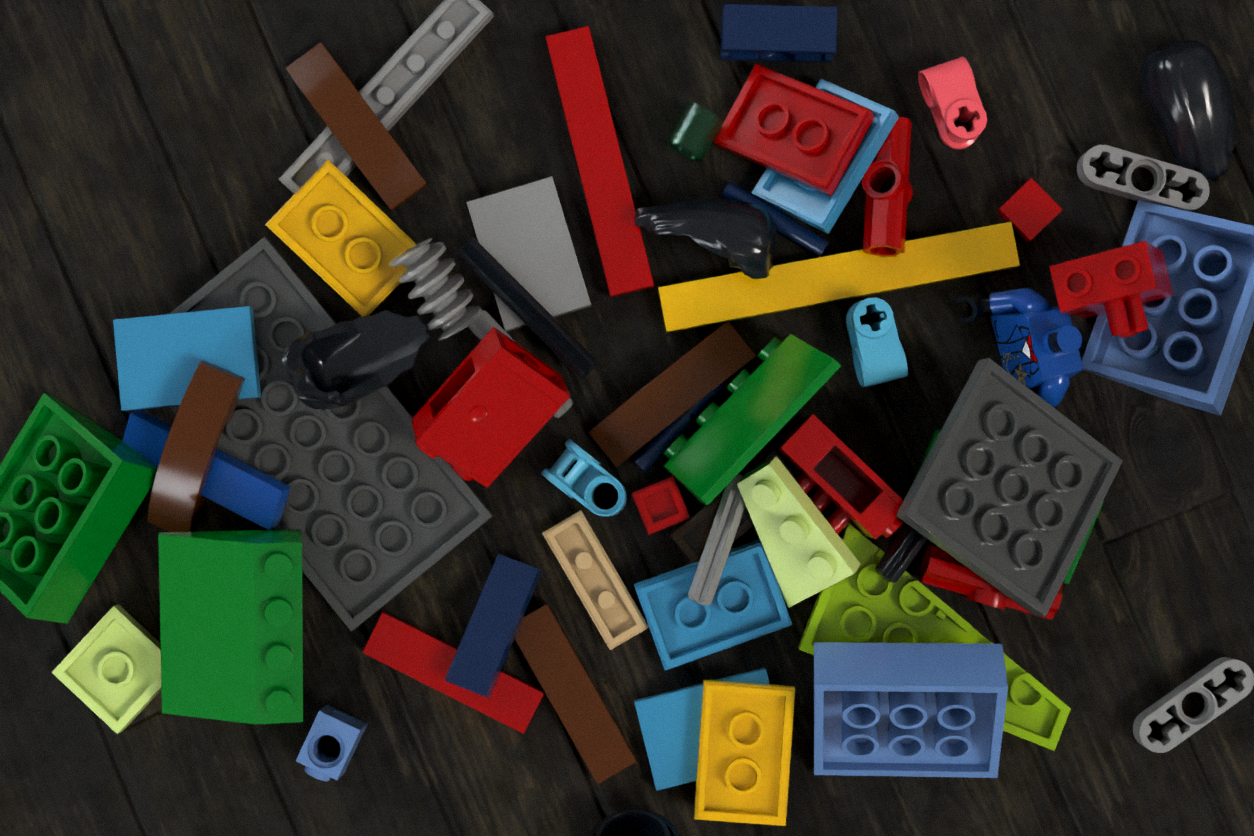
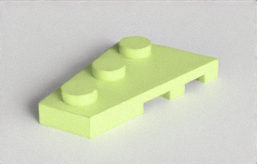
M777 456L753 469L737 483L788 608L855 574L861 565Z

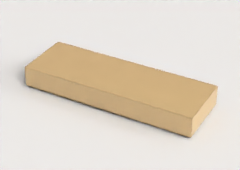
M582 510L542 533L610 650L649 628Z

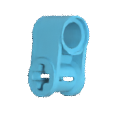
M877 297L867 298L854 303L848 309L845 318L852 347L854 369L861 387H869L907 377L906 356L898 337L890 305ZM867 311L870 314L876 313L878 316V322L872 324V329L870 325H862L860 322V316L867 314Z
M568 438L565 442V451L550 469L545 468L541 475L570 498H575L592 513L605 517L617 515L623 510L627 501L625 487L618 479L599 465L600 462ZM577 460V462H576V464L573 466V468H572V469L569 471V473L564 477V474L568 471V469L572 466V464ZM605 483L614 485L619 494L616 505L607 510L599 508L594 501L596 488Z

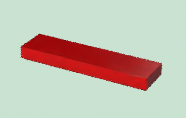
M386 611L382 612L362 652L363 654L523 734L525 733L545 691L504 670H501L490 699L445 681V678L458 647Z

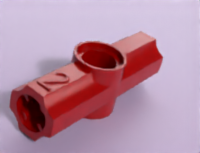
M898 118L861 179L862 187L866 192L863 251L866 254L880 257H897L898 254L905 253L907 205L913 195L912 184L909 181L912 123L908 118ZM892 179L895 180L894 186L889 191L879 193L880 188L885 182Z
M928 545L919 569V582L963 594L965 599L1003 610L1005 607H1009L1032 615L940 547ZM1062 585L1046 617H1037L1053 620L1061 604L1063 596Z

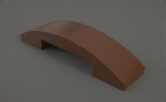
M321 42L285 68L391 211L427 186V183Z
M728 321L664 370L588 433L615 467H618L756 357V355Z
M205 361L199 363L179 406L162 452L149 502L148 523L170 532H194L205 499L201 495L225 424L232 419L245 381L244 377Z

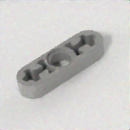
M1109 145L1092 147L1079 158L1077 163V175L1084 185L1134 201L1141 200L1191 212L1204 205L1210 193L1207 179L1197 171ZM1101 156L1104 158L1103 165L1108 168L1117 170L1123 166V162L1127 165L1121 174L1105 172L1100 177L1095 176L1096 168L1089 164ZM1143 167L1152 173L1154 184L1149 191H1140L1132 184L1131 175L1135 168ZM1186 182L1190 183L1189 190L1195 193V197L1185 202L1182 201V193L1172 189L1164 191L1162 197L1159 196L1165 184L1179 187Z
M1221 657L1214 660L1135 718L1133 734L1136 741L1141 746L1156 753L1170 751L1241 701L1252 691L1254 674L1251 668L1245 662L1230 657ZM1225 669L1234 672L1238 671L1239 673L1234 678L1237 684L1235 688L1223 685L1212 693L1203 686L1207 682L1208 685L1217 687L1224 682L1226 677L1223 671ZM1191 692L1200 693L1204 699V709L1195 717H1187L1182 710V701ZM1214 694L1220 697L1218 701H1216ZM1168 708H1170L1174 717L1183 723L1181 727L1173 722L1164 726L1161 729L1164 737L1160 741L1153 737H1147L1152 732L1149 726L1152 721L1164 724L1173 718L1166 712Z

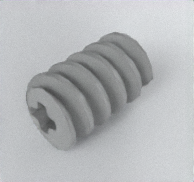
M429 238L399 254L389 265L391 268L406 266L407 270L398 280L400 283L412 281L416 283L408 297L409 299L424 297L425 302L417 312L419 315L433 312L434 318L428 323L427 329L429 331L442 328L444 332L437 339L440 341L474 323L482 314V309L480 305L467 306L473 298L472 291L470 289L458 290L464 282L462 274L448 275L455 266L453 258L439 259L446 250V246L443 242L429 244L432 238Z

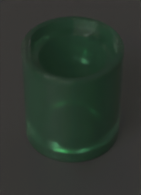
M689 102L671 133L667 144L679 154L696 162H702L720 130L723 120L705 107Z

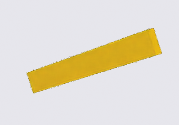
M1012 222L905 241V253H900L897 257L870 255L861 249L776 265L770 269L769 276L762 279H752L743 274V272L658 287L665 329L666 333L1006 270L1020 266Z

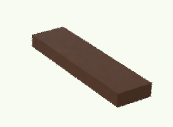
M546 603L525 615L514 639L598 785L636 763L637 759L549 604Z

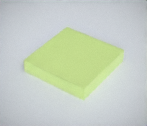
M119 604L114 605L51 673L115 733L119 734L161 691V644Z

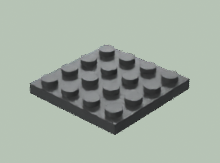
M990 358L978 360L896 516L1032 615L1046 617L1123 460Z

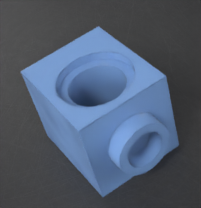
M326 705L319 710L296 762L305 765L304 771L318 780L329 781L330 778L338 780L345 773L368 723ZM330 735L338 740L341 747L339 756L330 757L323 753L320 747L322 736Z

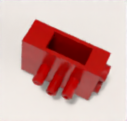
M1147 241L1049 266L1060 313L1079 318L1106 313L1111 335L1121 338L1134 336L1148 329L1143 303L1174 296L1163 251Z
M493 326L411 419L416 438L415 443L427 456L433 459L439 456L450 463L451 468L462 479L466 481L474 479L488 488L571 396L561 374Z
M814 414L803 417L774 447L773 450L799 474L795 480L807 494L812 487L817 491L810 499L818 510L822 513L829 504L836 509L826 520L837 534L850 523L865 537L877 539L883 535L885 538H888L904 522L896 516L904 500Z

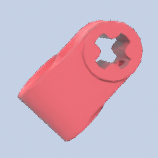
M962 56L919 71L920 90L925 103L930 108L942 142L949 148L956 150L966 149L971 146L985 129L987 115L976 89L972 69L966 58ZM957 118H959L961 123L969 122L971 127L968 131H966L964 126H955L954 122Z

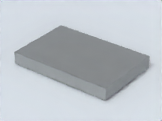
M552 176L466 202L478 242L553 317L591 306ZM494 293L505 331L508 332L527 326Z

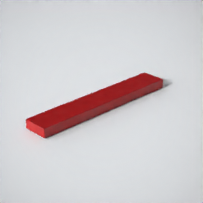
M589 26L546 36L610 297L654 287L640 227L634 223L636 211Z

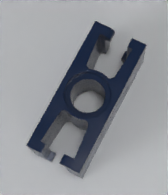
M723 5L720 60L831 63L833 55L836 54L837 7Z

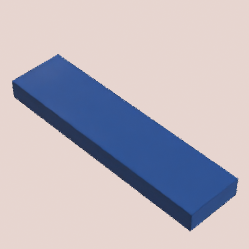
M137 410L130 413L123 442L138 451L158 468L172 426L142 410ZM217 449L202 496L271 531L279 526L291 487Z

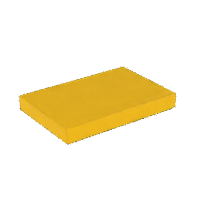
M329 160L265 224L361 316H369L400 284L398 279L407 270L406 266L391 268L389 263L399 254L416 245L409 236Z
M703 680L694 819L786 826L795 702L794 686Z

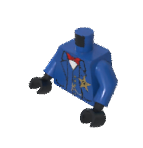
M1029 288L991 293L990 298H986L979 292L957 298L955 303L967 301L972 306V314L958 318L963 323L982 318L989 311H992L993 315L990 318L1003 369L1051 406L1059 405L1069 387V378L1081 372L1083 366L1079 353L1082 335L1072 325L1070 315L1060 313L1059 306H1051L1046 298Z

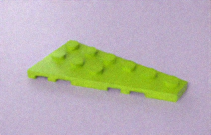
M848 523L844 528L841 539L861 565L855 574L819 592L798 649L814 655V642L993 643L907 571L903 573L896 583L889 582L876 572V566L885 555V552L862 535L853 525ZM1004 653L1008 690L1003 731L1055 751L1071 708Z

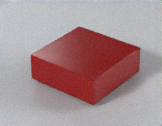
M1030 178L996 212L1006 222H1012L1013 229L1028 243L1063 209Z
M673 476L632 493L648 535L690 518Z

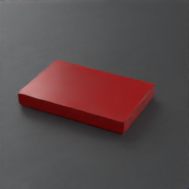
M755 64L713 142L718 148L832 196L875 116L870 109Z

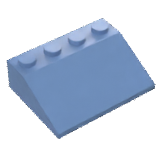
M1138 200L1122 247L1147 241L1163 251L1174 296L1143 303L1148 329L1126 338L1111 335L1106 313L1099 314L1082 358V370L1177 404L1221 416L1254 323V226Z
M814 642V775L998 778L1008 690L1003 645L981 643Z

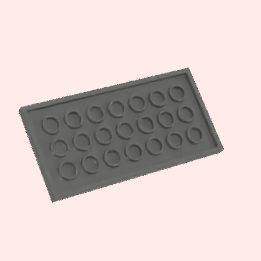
M263 237L170 314L245 306L253 307L261 398L238 400L232 419L225 424L217 449L291 487L279 526L273 530L301 529L302 571L352 632L494 515L468 483L454 472L450 463L439 456L433 459L418 448L415 443L416 438L411 422L413 416L388 385L344 407L313 409L299 400L294 391L293 381L283 367L282 358L295 339L308 332L321 331L332 327L337 323L271 241ZM179 406L170 407L177 414Z

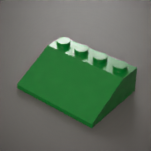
M792 334L783 342L775 336L757 355L763 363L752 374L744 369L726 387L732 395L720 407L713 401L695 419V422L701 427L688 440L681 434L664 452L669 458L664 467L702 504L709 505L841 367L835 359Z
M43 393L0 464V592L26 618L68 624L152 487L158 468L121 439L48 393Z
M301 529L159 532L162 713L247 724L303 722Z

